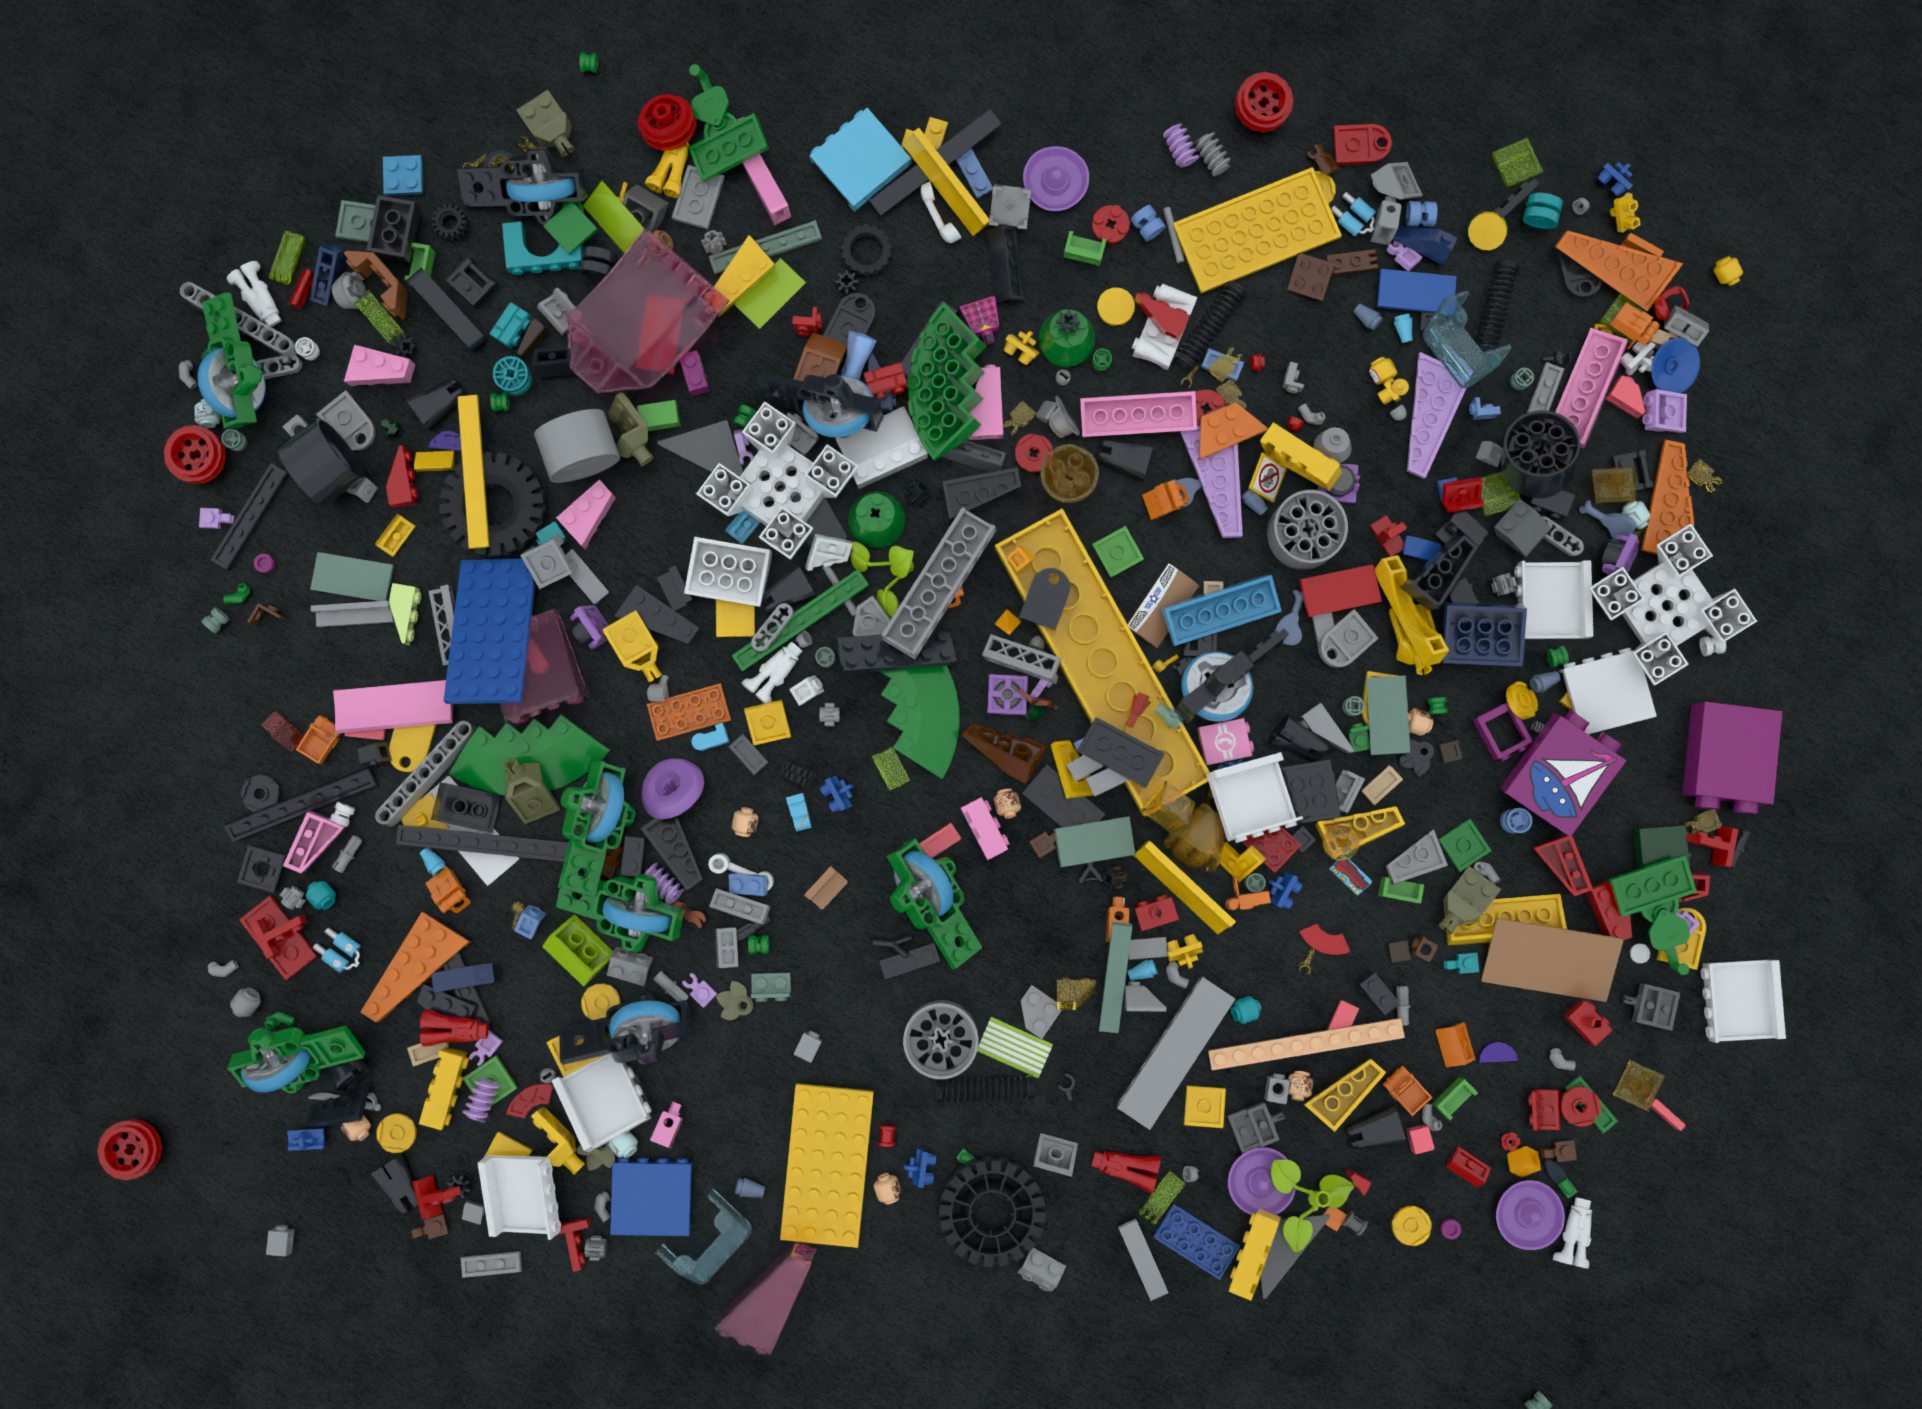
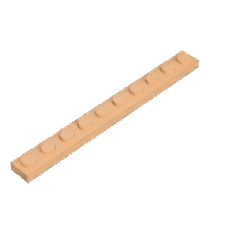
M1401 1018L1212 1049L1208 1050L1211 1070L1405 1037Z

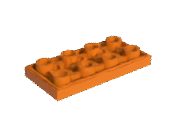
M721 683L666 698L662 702L656 701L647 704L657 741L731 721Z

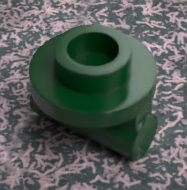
M384 419L379 422L380 427L387 429L386 437L389 434L391 436L394 435L398 429L396 425L398 421L394 420L392 424H389L388 420Z
M1028 702L1026 715H1023V717L1034 721L1038 720L1044 713L1043 706L1033 705Z

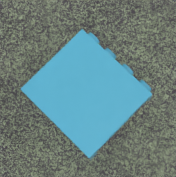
M868 108L857 112L852 121L844 123L840 127V131L835 135L831 134L828 136L822 146L815 147L810 155L812 164L815 163L849 202V206L854 212L912 165L911 157Z

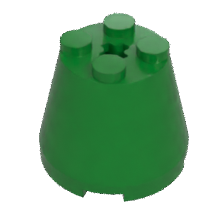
M1061 310L1052 314L1044 321L1038 340L1044 357L1050 363L1058 367L1070 368L1082 362L1084 363L1090 357L1095 345V331L1085 316L1075 310H1070V313L1073 315L1078 314L1076 321H1080V325L1075 326L1077 329L1076 333L1072 331L1066 335V332L1063 330L1059 332L1060 324H1056V320L1061 319L1060 312L1063 314L1068 312V310ZM1065 320L1064 324L1066 325L1069 323L1071 325L1072 321Z
M872 491L863 494L853 503L849 511L848 523L852 535L859 543L871 548H885L894 544L901 537L905 527V512L900 502L894 496L882 491ZM872 511H873V513L879 515L880 517H879V518H876V517L874 516V517L872 518V517H871V516H872Z

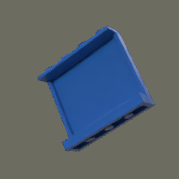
M624 1157L612 1163L610 1235L689 1236L692 1232L690 1212L693 1162H688V1158H677V1161H669V1158H657V1161H649V1158L646 1157L638 1158L637 1161H630V1158L625 1159Z

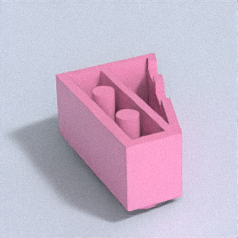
M354 345L344 382L349 386L410 383L415 364L407 358Z
M598 480L556 518L577 542L586 549L590 539L597 531V527L616 497Z
M981 797L961 808L987 860L1008 850L1007 845H1009L1005 834H1000L998 828L1001 826L996 817L992 818L989 811L992 809L987 800L983 801Z
M307 812L283 866L299 873L305 872L346 827L332 822L329 818L315 812Z

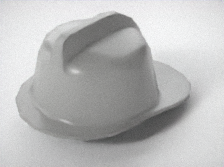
M1056 396L1058 408L1050 416L1049 425L1060 438L1072 433L1079 435L1080 432L1076 423L1067 413L1060 398Z

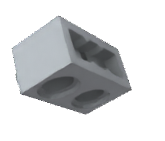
M1676 305L1669 313V318L1664 320L1665 329L1681 338L1687 339L1688 342L1697 347L1709 332L1707 322Z

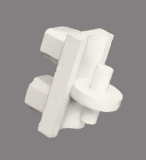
M1637 342L1633 347V351L1638 355L1634 358L1631 354L1626 353L1621 358L1620 363L1626 368L1628 376H1631L1637 369L1641 373L1645 370L1651 372L1654 356L1651 355L1654 353V343L1650 342L1644 345Z

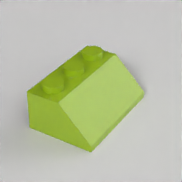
M575 914L554 931L542 946L583 986L590 982L608 964L613 954V951Z

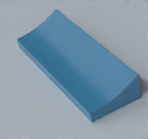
M1266 574L1160 608L1174 646L1282 612L1272 575Z

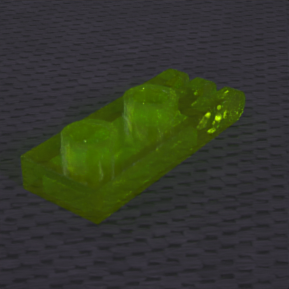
M285 230L269 279L275 280L276 278V281L280 283L283 280V283L287 285L290 283L305 240L303 236Z
M368 291L366 295L371 299L370 301L362 296L360 299L365 305L362 306L358 301L354 304L389 344L393 340L392 336H399L400 332L403 333V330L372 293Z
M1169 1170L1140 1209L1139 1214L1142 1216L1148 1210L1149 1212L1146 1214L1145 1219L1149 1220L1154 1215L1155 1217L1151 1223L1155 1225L1183 1188L1185 1182Z

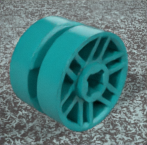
M1547 193L1530 194L1523 221L1532 227L1541 229L1557 227L1560 217L1559 213L1563 205L1562 199Z
M507 356L495 364L493 378L495 383L504 392L512 396L524 394L530 388L532 373L521 359Z

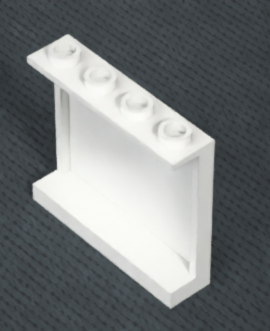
M1525 561L1517 563L1514 571L1518 583L1515 587V595L1518 597V604L1516 605H1524L1527 608L1525 639H1589L1593 637L1592 592L1589 589L1592 586L1591 561L1525 563Z
M1631 648L1619 650V655L1615 656L1612 653L1600 655L1601 659L1594 661L1593 657L1582 660L1583 664L1576 665L1575 662L1565 664L1564 669L1558 670L1559 673L1563 672L1573 712L1590 723L1585 729V733L1591 734L1657 717L1644 670L1633 655L1634 651H1631Z
M1281 752L1206 774L1228 841L1235 840L1238 843L1247 840L1246 836L1252 835L1255 838L1264 835L1263 831L1266 830L1269 833L1281 830L1280 826L1285 825L1286 828L1297 825L1296 821L1303 819L1302 816L1296 818L1278 763L1284 760Z
M1779 960L1702 963L1701 977L1704 980L1705 987L1702 993L1704 999H1706L1704 1015L1708 1023L1706 1036L1709 1038V1041L1719 1043V1041L1786 1039Z
M610 1054L602 1056L600 1059L583 1066L563 1078L557 1077L552 1080L581 1146L586 1152L600 1147L615 1137L651 1119L649 1114L652 1112L651 1108L641 1097L643 1091L639 1084L636 1085L633 1080L635 1077L631 1067H627L625 1062H615Z
M487 1155L478 1162L489 1237H496L501 1232L547 1234L548 1240H551L561 1231L550 1157Z

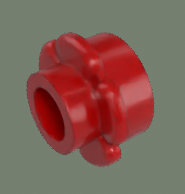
M1260 353L1251 355V370L1260 372L1261 368H1264L1265 365L1264 357H1261Z
M1514 1132L1505 1133L1501 1138V1145L1505 1150L1515 1151L1520 1145V1138Z

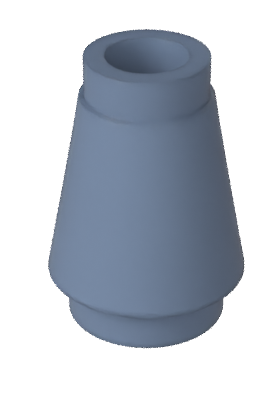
M1361 303L1354 310V313L1368 329L1374 330L1383 319L1380 313Z
M1247 489L1241 495L1242 502L1259 515L1268 509L1262 497L1254 491Z
M1557 671L1534 675L1530 679V686L1535 693H1543L1557 682H1560V675Z
M745 1177L743 1179L738 1178L735 1194H738L739 1197L762 1198L765 1186Z

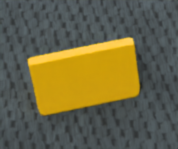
M455 451L416 452L414 470L417 472L454 470Z
M397 513L375 545L393 557L415 528V525Z

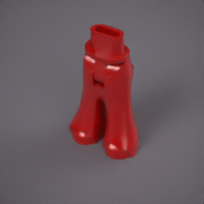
M430 1009L424 1010L420 1020V1028L452 1030H423L420 1033V1042L423 1047L449 1042L479 1041L480 1039H487L489 1035L488 1023H481L479 1020L445 1016Z
M1095 1151L1091 1167L1099 1168L1100 1172L1133 1183L1153 1194L1157 1176L1138 1173L1128 1169V1167L1158 1174L1161 1156H1132L1117 1152L1106 1153L1104 1151V1153Z

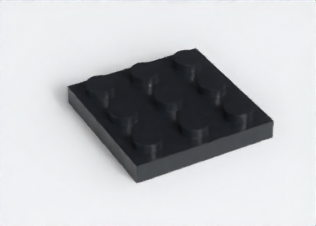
M1332 759L1280 768L1296 818L1303 817V819L1296 821L1297 824L1342 817Z

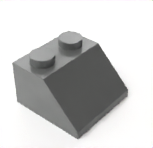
M636 184L625 193L622 204L645 229L640 238L649 242L652 234L663 221L669 203Z
M1519 499L1497 523L1494 529L1497 537L1527 557L1551 530V527L1535 509Z

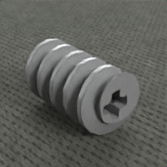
M1212 132L1198 139L1194 145H1197V151H1201L1200 156L1205 158L1204 163L1209 164L1208 169L1213 170L1212 175L1217 176L1230 167L1228 162L1231 158L1224 159L1227 152L1220 153L1223 145L1216 146L1219 139L1212 140V137L1215 135Z

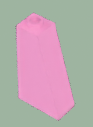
M758 154L743 162V166L773 224L777 225L790 218L789 206L761 155Z
M985 365L982 368L985 373L978 379L976 391L984 399L970 412L982 425L967 440L1003 439L1000 367Z

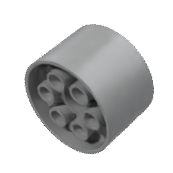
M599 409L581 410L560 416L540 426L534 433L551 482L563 483L583 479L612 467L620 460V455L605 413Z
M1304 490L1288 497L1273 513L1267 528V539L1271 551L1283 564L1294 569H1313L1324 564L1341 549L1347 537L1348 521L1344 509L1335 498L1321 491ZM1300 502H1306V510L1301 506ZM1311 506H1317L1320 510L1319 514H1314L1311 511ZM1292 510L1300 511L1301 517L1295 518L1292 515ZM1324 510H1326L1329 513V515L1323 517L1321 514L1324 512ZM1280 516L1291 521L1290 524L1279 523ZM1324 520H1330L1333 527L1327 528L1324 525ZM1305 526L1307 529L1311 530V532H1309L1308 535L1307 532H1303ZM1292 528L1295 531V536H1289L1286 533V529ZM1327 533L1336 534L1335 540L1332 539ZM1318 539H1326L1327 546H1321ZM1293 540L1296 544L1288 551L1284 545ZM1300 542L1308 545L1307 551H1303L1300 548ZM1314 547L1319 557L1316 559H1312V548Z
M936 1000L922 1005L912 1014L905 1028L903 1045L906 1057L919 1073L933 1079H948L961 1074L973 1062L978 1049V1032L972 1016L962 1006L951 1001ZM935 1009L937 1019L932 1020L928 1011ZM957 1013L963 1017L957 1024L952 1023ZM941 1014H948L950 1022L947 1024L941 1023L939 1020ZM929 1020L932 1023L931 1029L924 1030L921 1027L922 1021ZM961 1026L965 1029V1034L958 1037L954 1034V1029ZM911 1029L922 1032V1036H910ZM937 1031L940 1032L942 1037L946 1036L947 1038L944 1040V1047L940 1042H936V1039H938ZM924 1039L928 1042V1047L920 1049L917 1046V1042ZM960 1040H972L971 1048L960 1044ZM959 1046L962 1051L958 1056H954L950 1052L951 1047ZM927 1052L930 1055L925 1064H923L918 1059ZM935 1052H940L943 1055V1059L940 1062H935L932 1059V1055ZM950 1056L955 1067L947 1069L946 1058Z

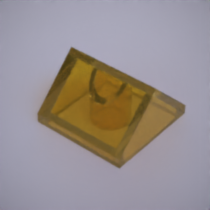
M1632 467L1592 470L1596 503L1636 501V471Z
M1165 781L1141 811L1171 833L1189 825L1195 802Z
M1629 1060L1613 1095L1642 1110L1649 1111L1665 1076Z

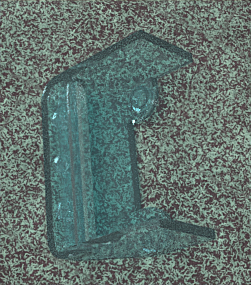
M1468 291L1444 298L1423 333L1427 345L1461 388L1474 385L1496 369L1512 348L1509 344L1483 353L1464 329L1467 323V313L1462 308V304L1469 295Z
M714 1189L710 1191L707 1197L721 1210L714 1220L715 1226L721 1234L696 1261L688 1255H681L677 1258L663 1244L655 1252L677 1274L697 1284L707 1283L745 1242L752 1231L750 1223Z

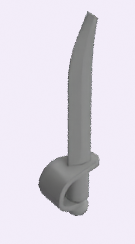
M369 1092L367 1098L371 1099L372 1102L366 1101L365 1109L380 1111L381 1105L377 1104L376 1095ZM317 1093L309 1096V1099L327 1100L331 1097L335 1099L340 1097V1095Z

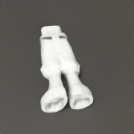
M251 261L240 266L242 272L251 282L252 289L247 285L245 277L240 270L236 269L227 276L229 284L237 285L242 290V299L248 303L261 322H265L269 327H273L281 322L278 316L279 311L267 289V284L259 281L256 273L260 270V265L257 261Z
M790 642L787 647L783 646L765 664L761 665L760 673L752 679H744L742 685L754 694L760 684L770 677L765 686L755 695L764 704L772 702L770 697L771 691L775 686L784 683L785 677L799 660L797 657L803 651L793 642Z
M1575 1198L1574 1206L1571 1205L1565 1231L1563 1232L1565 1246L1562 1252L1553 1254L1552 1260L1589 1268V1261L1586 1259V1247L1591 1242V1201ZM1577 1241V1251L1573 1257L1574 1244Z

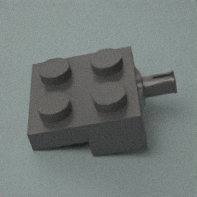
M1640 983L1637 996L1634 998L1624 995L1623 998L1630 1001L1623 1000V1003L1634 1005L1632 1021L1672 1031L1680 993Z
M1264 1102L1227 1115L1242 1153L1279 1141L1275 1123L1285 1120L1283 1112L1271 1116Z

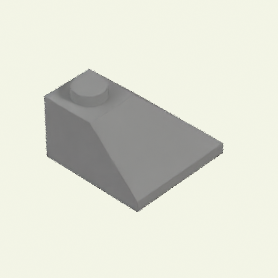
M1408 162L1388 163L1371 174L1373 185L1380 193L1398 199L1420 198L1423 196Z
M1129 981L1128 985H1125L1124 1009L1126 1011L1166 1012V1007L1144 985H1140V982Z

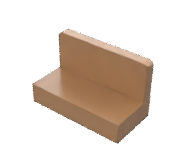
M830 866L804 895L809 900H812L820 909H824L848 881Z

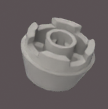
M344 272L332 285L334 299L342 308L361 309L370 301V290H366L362 282L365 279L358 272Z
M1329 428L1321 432L1314 441V449L1319 450L1324 456L1329 459L1333 458L1339 463L1347 460L1351 454L1352 446L1349 436L1340 428Z

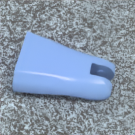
M849 331L847 355L840 376H849L860 380L863 367L877 340L858 332Z

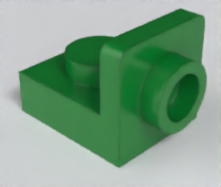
M1363 723L1351 725L1352 729L1346 730L1349 744L1354 749L1353 752L1371 749L1368 735L1369 725L1363 726Z

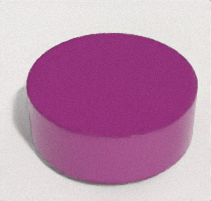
M259 554L254 560V567L261 573H269L275 567V560L268 554Z
M1449 1218L1441 1223L1440 1231L1447 1239H1456L1461 1233V1226L1456 1220Z

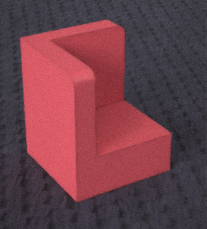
M1422 1124L1406 1129L1410 1148L1414 1154L1434 1150L1429 1126Z

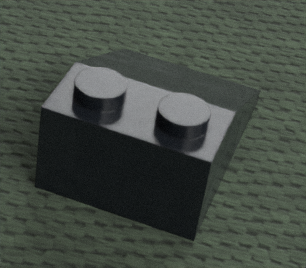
M440 782L431 820L493 833L501 795Z

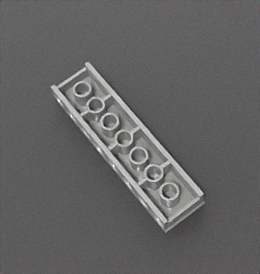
M961 508L882 633L883 641L916 659L997 531L994 525H990L966 511L965 508Z
M1200 977L1118 1101L1117 1108L1150 1130L1235 998L1204 977Z

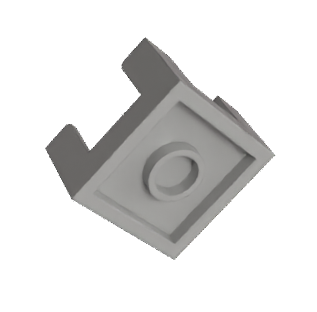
M994 184L989 225L998 226L999 224L1027 229L1031 188Z
M560 534L551 537L547 542L537 547L533 546L520 555L539 589L572 574L578 568L575 560L572 559L569 562L560 545L564 541Z

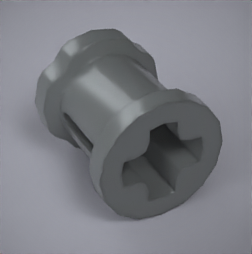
M1352 1210L1347 1213L1342 1222V1226L1349 1227L1355 1231L1357 1236H1360L1368 1225L1366 1220H1361L1355 1216Z

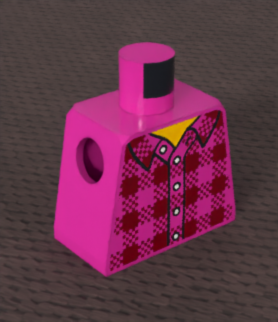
M992 296L960 306V313L966 325L978 337L982 336L985 345L994 343L993 332L999 330L995 297Z

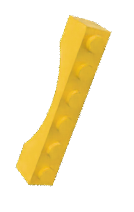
M1398 555L1381 559L1375 568L1376 578L1423 667L1440 663L1449 652V649L1441 634L1432 630L1421 618L1412 597L1400 588L1407 581V571Z

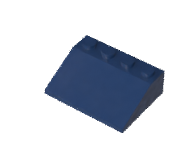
M1445 602L1443 640L1449 652L1443 658V663L1523 666L1527 608L1524 605Z

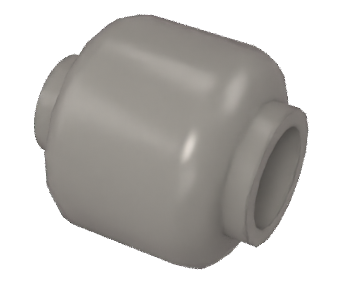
M244 988L236 993L230 1002V1006L236 1016L250 1017L256 1011L261 1001L257 991L252 988Z

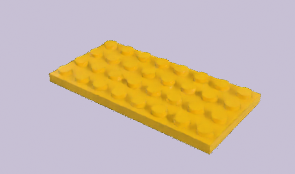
M1313 167L1173 223L1180 245L1201 294L1222 286L1227 281L1237 280L1297 256L1298 253H1304L1337 240L1342 236Z
M796 1083L780 1240L858 1248L874 1091Z

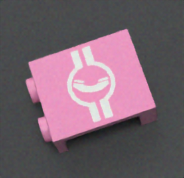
M1244 718L1197 728L1202 756L1206 766L1250 757L1252 752H1254L1252 740L1249 741L1247 734L1250 733L1249 724L1245 722Z

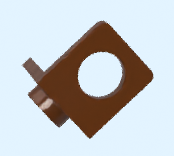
M258 603L247 622L256 625L264 611L282 620H285L286 617L278 613L279 609L270 604L265 606Z
M1418 935L1410 945V953L1430 962L1438 945L1427 940L1425 936ZM1423 944H1428L1431 948L1428 955H1423L1420 952Z

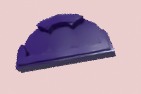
M442 431L431 440L429 448L462 452L461 436L453 431Z
M1502 1042L1488 1043L1479 1053L1478 1057L1479 1063L1518 1061L1517 1054L1513 1048Z

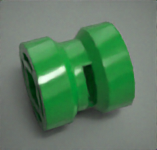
M1098 349L1092 358L1093 368L1100 372L1106 371L1112 361L1111 353L1106 349Z
M741 404L738 409L739 414L735 416L733 423L745 429L757 411Z
M749 935V955L756 954L757 952L769 954V935H762L761 937Z

